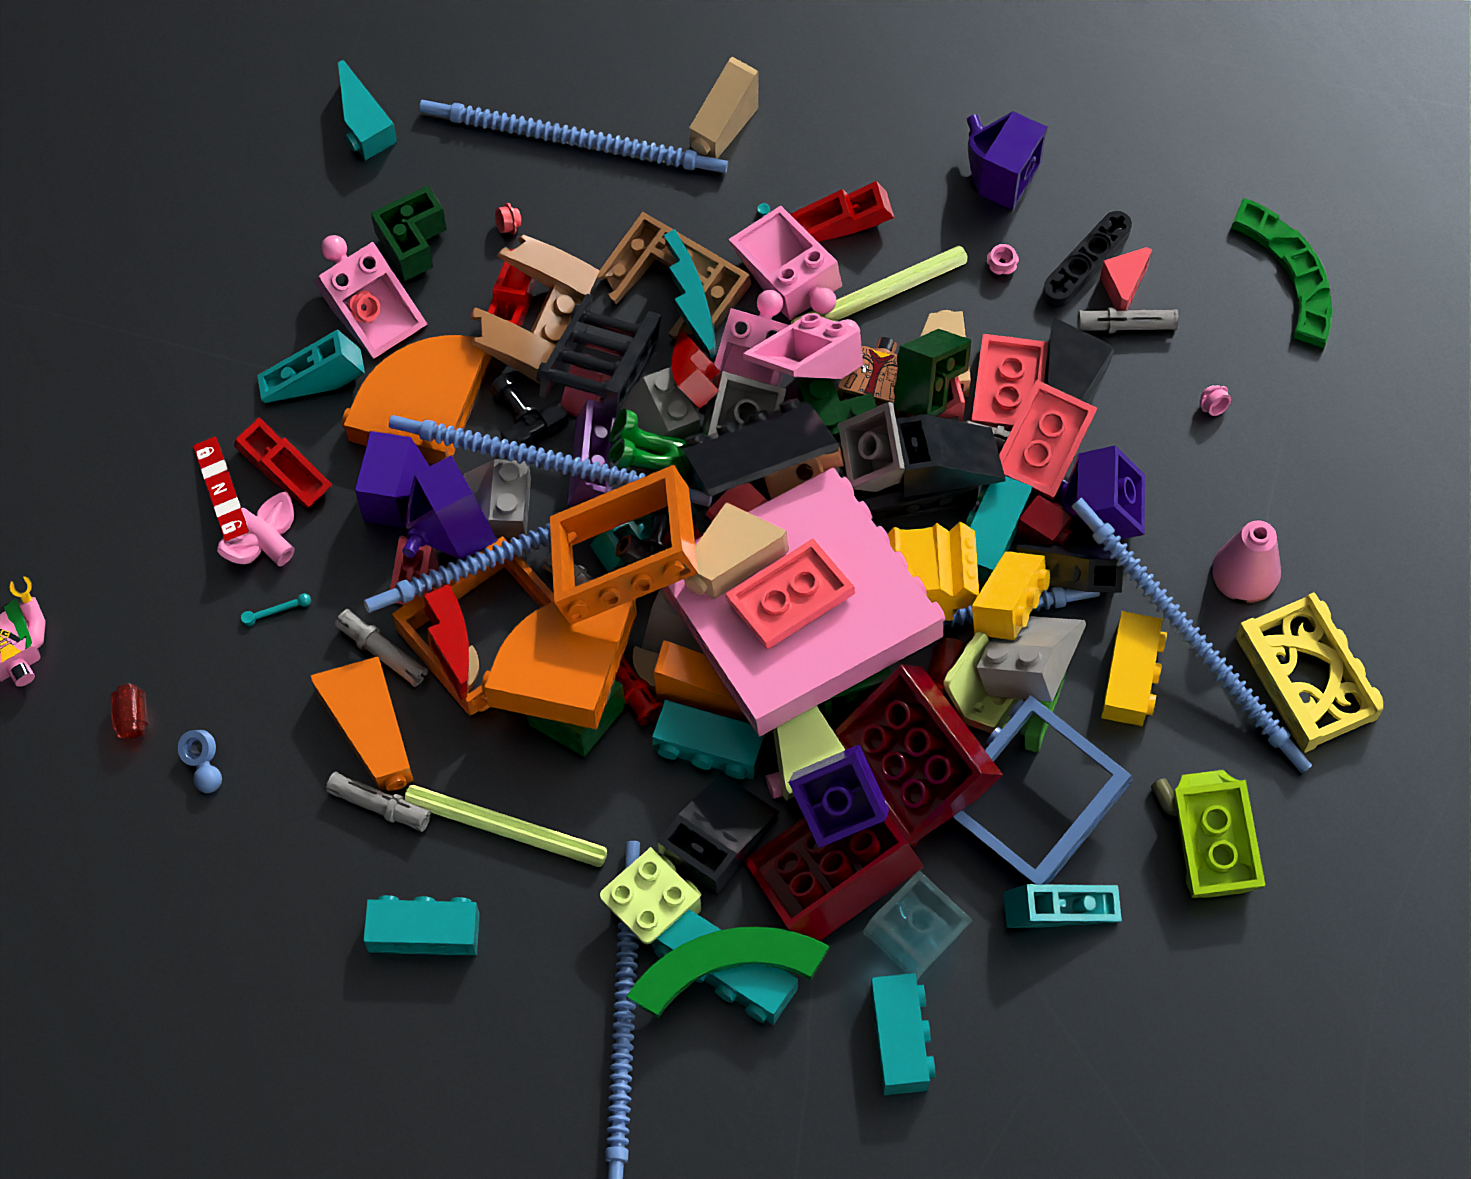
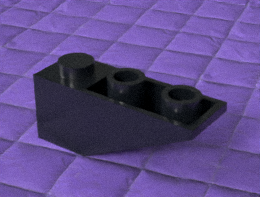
M1016 545V553L1045 556V569L1050 571L1049 585L1084 592L1122 593L1123 566L1116 565L1118 560L1110 558L1112 553L1109 550L1104 551L1103 548L1105 546Z

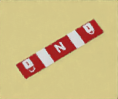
M214 436L195 444L193 447L225 541H230L248 533L249 529L217 437Z

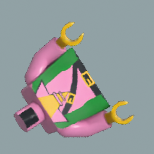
M25 576L23 578L27 583V590L23 593L16 591L13 581L10 583V591L13 595L20 597L21 602L18 603L15 598L0 607V682L11 676L17 687L25 686L35 678L30 665L41 658L38 648L44 643L46 624L36 598L31 597L29 593L32 589V583Z

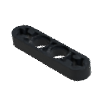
M1122 211L1108 213L1049 275L1044 282L1042 294L1044 301L1052 307L1067 305L1101 269L1104 260L1110 259L1126 242L1132 228L1131 218ZM1118 224L1122 225V229L1117 228L1112 233L1111 238L1108 236L1110 234L1111 225L1114 227H1116ZM1092 243H1100L1106 248V251L1101 254H1095L1089 250L1088 246ZM1073 264L1083 265L1086 268V272L1082 275H1075L1069 271V266ZM1063 280L1066 281L1063 293L1060 291L1056 294L1052 293V288L1057 290L1063 284Z

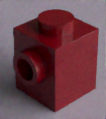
M1037 495L1019 518L1016 534L1032 545L1065 546L1072 535V531L1069 530L1072 516L1060 504L1051 503Z

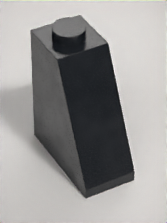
M1055 318L1052 322L1049 337L1046 384L1087 402L1110 365L1114 346Z

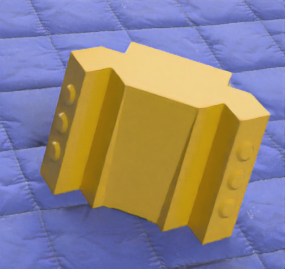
M960 521L950 531L936 523L933 527L924 529L900 530L894 527L887 534L890 540L889 545L894 552L900 551L908 564L907 570L913 578L918 576L927 591L926 596L931 603L937 602L944 612L945 621L954 620L953 615L956 614L957 609L967 608L976 600L979 595L976 536L973 529Z

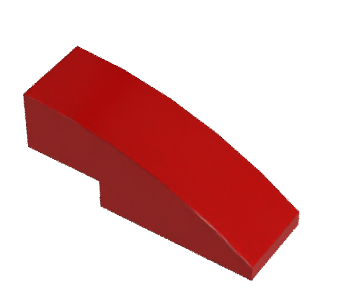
M877 181L849 194L841 189L790 214L817 242L853 234L894 218L887 191Z
M504 262L493 287V299L487 312L523 327L536 280Z
M682 330L677 336L673 350L672 374L677 386L701 409L719 392L711 380L721 371Z
M260 417L235 439L234 447L248 461L306 508L311 507L332 487V484L285 437L281 439Z
M447 584L424 595V612L432 624L428 628V645L459 698L462 700L468 695L469 641L460 605L450 585Z

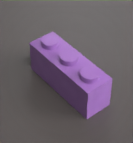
M587 399L576 418L572 460L576 457H580L581 462L589 459L590 464L597 461L600 467H602L606 463L609 469H611L612 467L608 462V453L613 444L609 442V438L616 418L603 415V402ZM570 474L567 505L576 506L612 491V487L608 485L607 481L604 484H600L598 479L591 482L589 477L582 480L579 474L575 478Z

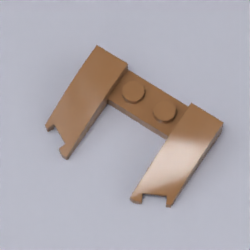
M645 212L640 214L602 266L597 276L599 281L605 279L608 281L613 290L608 295L616 305L639 281L655 260L667 267L676 263L668 251L664 235L673 229ZM677 232L689 252L702 282L715 330L729 315L730 309H734L752 285L750 275ZM680 316L668 334L669 337L677 339L678 334L682 330L687 335H693V333Z
M522 235L518 238V241L521 243L520 246L513 251L505 247L498 252L497 257L550 288L530 332L514 323L475 307L470 313V320L481 321V337H474L471 341L474 346L540 384L536 380L540 364L547 362L571 321L574 306L576 304L580 305L587 293L590 294L600 270L554 246Z

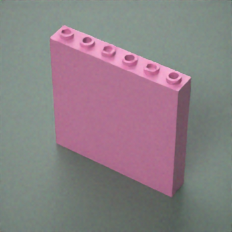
M834 467L748 513L787 531L789 550L786 555L809 540L814 539L854 585L855 594L767 650L727 602V592L715 599L704 593L699 595L685 585L684 579L661 588L759 737L944 636L943 621H945V615L937 602L931 603L926 596L927 591L918 576L912 577L907 570L908 564L900 551L894 552L889 545L890 540L882 526L876 527L871 520L872 515L864 501H857L849 480L845 476L841 478ZM701 537L695 540V546L699 542Z

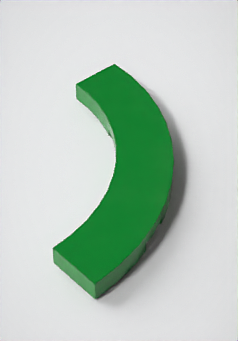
M1243 197L1231 229L1239 231L1263 245L1276 257L1287 272L1293 284L1298 305L1297 325L1293 338L1325 348L1331 329L1333 307L1331 305L1330 284L1318 255L1297 229L1293 230L1280 220L1278 214L1259 203Z
M755 926L715 931L686 942L664 955L640 977L627 994L626 1000L659 1018L673 999L695 980L709 973L713 974L748 964L765 965V967L783 969L811 981L828 953L829 946L814 938L778 928Z

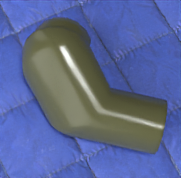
M1163 778L1154 782L1151 785V789L1166 814L1178 817L1174 792L1167 779Z

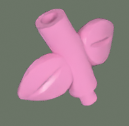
M287 491L278 493L264 502L258 509L256 516L247 509L241 508L249 532L227 542L223 537L218 544L217 552L231 562L248 564L258 558L263 550L278 566L285 565L292 558L295 551L294 547L281 536V534L290 529L294 519L293 504Z

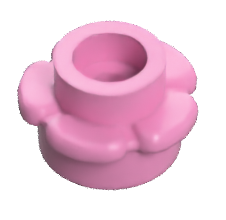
M1006 244L995 246L987 255V264L990 265V270L998 275L1013 273L1017 268L1016 264L1019 262L1014 248Z
M1212 385L1207 387L1201 394L1200 407L1203 412H1208L1212 416L1222 414L1231 404V397L1225 386Z

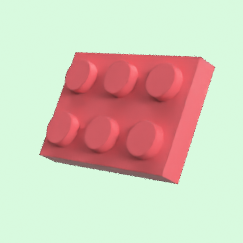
M983 334L971 422L997 428L999 425L1003 426L1006 431L1012 430L1035 381L1038 380L1044 383L1049 342Z
M1036 380L999 454L1004 475L1033 486L1032 491L1054 500L1098 408Z
M811 539L727 592L726 599L763 646L769 650L855 594V587L814 539Z

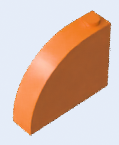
M463 335L431 337L414 342L395 351L378 364L367 376L351 408L345 410L342 418V427L345 428L348 441L367 446L370 431L411 437L427 463L435 464L451 455L453 457L456 451L453 443L446 446L444 441L440 444L436 443L435 439L429 442L420 439V436L417 434L389 428V419L391 415L420 422L427 419L435 421L437 426L443 423L446 428L452 425L455 431L458 428L464 430L492 356L472 344L471 340L474 337Z
M634 599L573 625L567 621L554 601L531 613L507 636L499 649L491 671L487 670L483 676L482 691L486 693L488 706L597 730L637 617L636 600Z

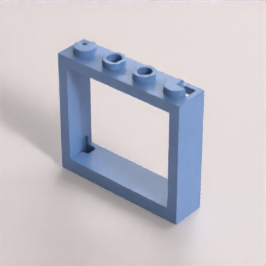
M1030 695L1026 701L1021 699L1014 705L1009 713L1011 719L1004 728L997 727L988 737L986 744L989 746L985 751L992 761H995L1034 713L1109 772L1112 777L1036 869L1027 864L964 811L961 810L952 818L1033 884L1049 885L1134 780L1130 773Z

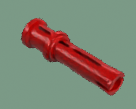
M623 656L614 680L623 684L625 703L630 704L637 714L636 720L639 725H649L659 719L663 703L656 701L649 691V683L643 678H638Z

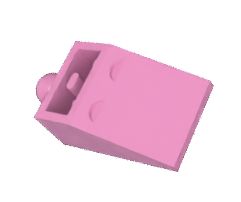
M782 206L774 209L729 239L730 245L763 291L774 290L781 295L783 299L781 312L789 320H792L810 307L820 314H827L834 309L836 296L833 292L842 287L838 261Z
M331 235L323 240L321 244L322 255L329 261H335L336 265L320 274L314 281V284L332 311L372 360L427 325V322L374 242L347 257V245L343 238ZM367 259L373 269H366L363 265V260ZM336 277H345L344 283L347 285L343 287L337 285ZM360 291L370 292L380 302V313L370 323L356 322L350 313V299L353 295H358ZM364 304L361 306L362 310H365Z
M766 290L758 296L757 308L760 311L759 316L733 308L730 309L714 363L721 372H728L780 387L785 373L743 359L744 352L768 339L771 332L778 333L789 326L788 324L772 320V317L777 315L783 307V299L778 292ZM740 323H746L747 331L742 335L738 334Z
M806 314L800 320L744 352L743 359L793 377L842 379L863 366L860 328L852 320L846 319L835 322L822 318L818 314Z

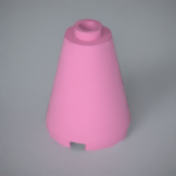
M1257 520L1248 523L1222 546L1215 555L1212 577L1217 588L1225 596L1233 600L1237 598L1247 600L1246 603H1255L1266 599L1278 586L1281 578V565L1277 535L1274 528L1267 522Z

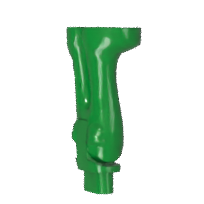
M628 409L620 410L610 433L609 442L613 446L608 453L609 465L611 467L617 466L618 470L635 467L656 472L674 465L682 478L688 480L677 449L678 446L685 444L684 440L641 430L638 428L636 413ZM637 448L654 451L659 453L660 455L651 454Z

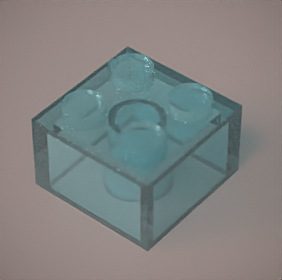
M919 870L871 918L863 933L906 974L916 973V980L918 981L963 935L973 920Z

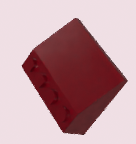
M901 664L834 731L845 750L860 745L888 805V816L909 844H914L979 799L1003 776L923 667Z
M888 815L883 822L820 848L804 817L744 859V862L790 931L821 941L924 867Z

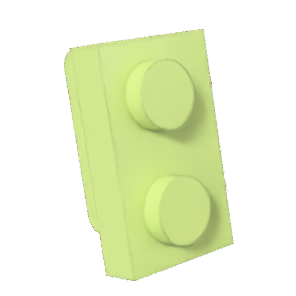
M977 632L973 639L965 646L964 652L953 668L948 671L944 680V688L965 724L992 733L997 727L1004 728L1011 718L1009 716L1011 709L1021 699L987 695L977 670V665L990 640L986 634Z
M651 847L600 893L601 901L644 944H651L689 909L696 914L701 912V893L697 887L689 880L684 881L676 873L677 870L672 862L664 855L659 856Z

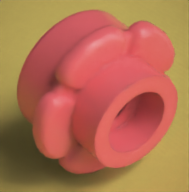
M505 203L504 207L496 208L495 220L499 232H509L510 235L515 234L517 227L521 226L519 210L511 207L510 203Z
M360 291L358 295H353L350 299V313L356 322L370 323L380 313V302L370 292ZM363 304L365 305V310L361 309Z

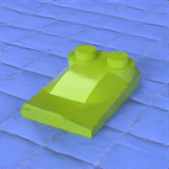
M1224 770L1182 775L1179 785L1174 789V797L1187 869L1186 884L1191 891V897L1209 898L1240 894L1264 888L1266 885L1246 780H1237L1228 775Z

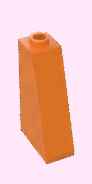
M663 640L654 670L656 700L664 702L669 700L713 714L749 722L705 654Z
M379 656L310 675L318 698L379 791L385 789L389 791L399 790L405 787L407 783L414 781Z

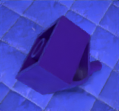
M1014 111L986 127L982 126L978 115H971L967 118L970 128L968 158L977 192L979 195L1013 210L1042 163L1047 126Z
M370 431L355 489L364 522L400 528L406 526L408 502L414 475L430 467L411 437Z
M1116 445L1078 453L1068 482L1063 479L1058 490L1065 510L1093 533L1071 507L1080 498H1083L1104 524L1109 523L1115 529L1113 534L1115 537L1121 536L1120 540L1145 535V474Z
M452 455L414 475L407 509L406 527L409 531L407 534L408 541L402 549L405 556L409 558L415 557L419 548L426 544L452 557L463 560L467 555H472L476 551H480L498 541Z
M860 745L851 747L793 772L788 782L819 848L885 821L889 812L888 805Z

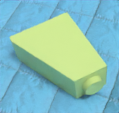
M817 706L773 729L782 795L787 801L794 797V793L788 783L793 772L845 750Z

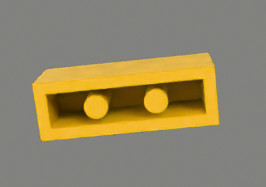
M1004 552L972 605L974 635L977 632L986 634L987 637L1008 640L1016 639L1021 628L1027 626L1032 609L1037 608L1043 590H1047L1049 587L1050 571L1045 569V556Z
M1121 611L1101 714L1102 719L1143 726L1146 715H1153L1156 695L1150 694L1152 683L1158 684L1162 666L1161 663H1156L1157 652H1164L1167 632H1161L1162 618Z

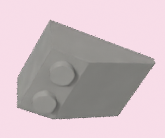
M1029 616L1027 626L1021 628L1015 640L992 638L988 642L977 665V670L987 695L1026 700L1031 695L1037 701L1053 702L1085 629V620Z

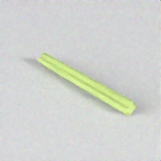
M962 246L954 247L837 299L834 309L827 314H820L814 310L806 314H818L822 318L836 322L966 264L967 254ZM803 315L793 319L791 324L800 320Z
M410 785L405 794V801L428 809L431 813L596 867H602L607 857V849L604 846L419 786Z

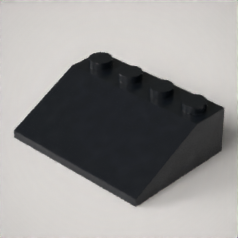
M798 398L780 403V409L774 412L767 413V410L754 412L747 416L748 421L736 425L735 421L719 425L716 427L717 432L705 437L703 433L691 435L685 438V444L678 446L677 449L689 485L708 496H712L839 449V446L811 404L803 401L799 402Z

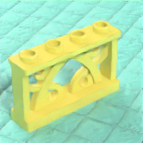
M1314 592L1305 598L1261 617L1251 618L1240 623L1236 639L1303 754L1315 749L1319 744L1369 722L1372 723L1378 720L1384 709L1383 698L1378 689L1372 688L1365 677L1366 672L1362 662L1358 658H1354L1350 652L1348 641L1343 631L1337 630L1333 624L1327 604L1324 601H1320ZM1296 617H1306L1313 626L1314 631L1306 632L1302 623L1297 631V636L1291 634L1290 623ZM1282 624L1283 635H1263V631ZM1285 650H1288L1289 663L1280 664L1276 655H1282L1285 658ZM1297 651L1313 655L1330 664L1329 679L1324 693L1307 683H1291L1288 676L1292 673L1297 663ZM1342 676L1346 682L1341 683ZM1302 692L1308 693L1318 702L1316 704L1314 699L1310 697L1309 703H1303L1299 694ZM1352 693L1358 701L1360 709L1356 713H1344L1332 703L1335 700L1341 706H1351L1352 703L1345 699V695ZM1327 711L1338 720L1320 729L1316 725Z

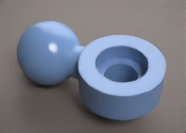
M192 730L184 733L179 739L178 754L184 763L196 766L197 770L193 777L195 787L203 793H212L222 783L220 771L209 763L215 755L216 744L212 735L207 731ZM199 742H201V744H202V752H201V753H200L199 750H198V743H199Z

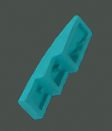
M673 229L664 235L668 251L676 261L674 265L669 267L671 276L682 293L681 296L675 299L679 314L709 359L715 362L717 356L715 332L703 285L689 252L676 230Z

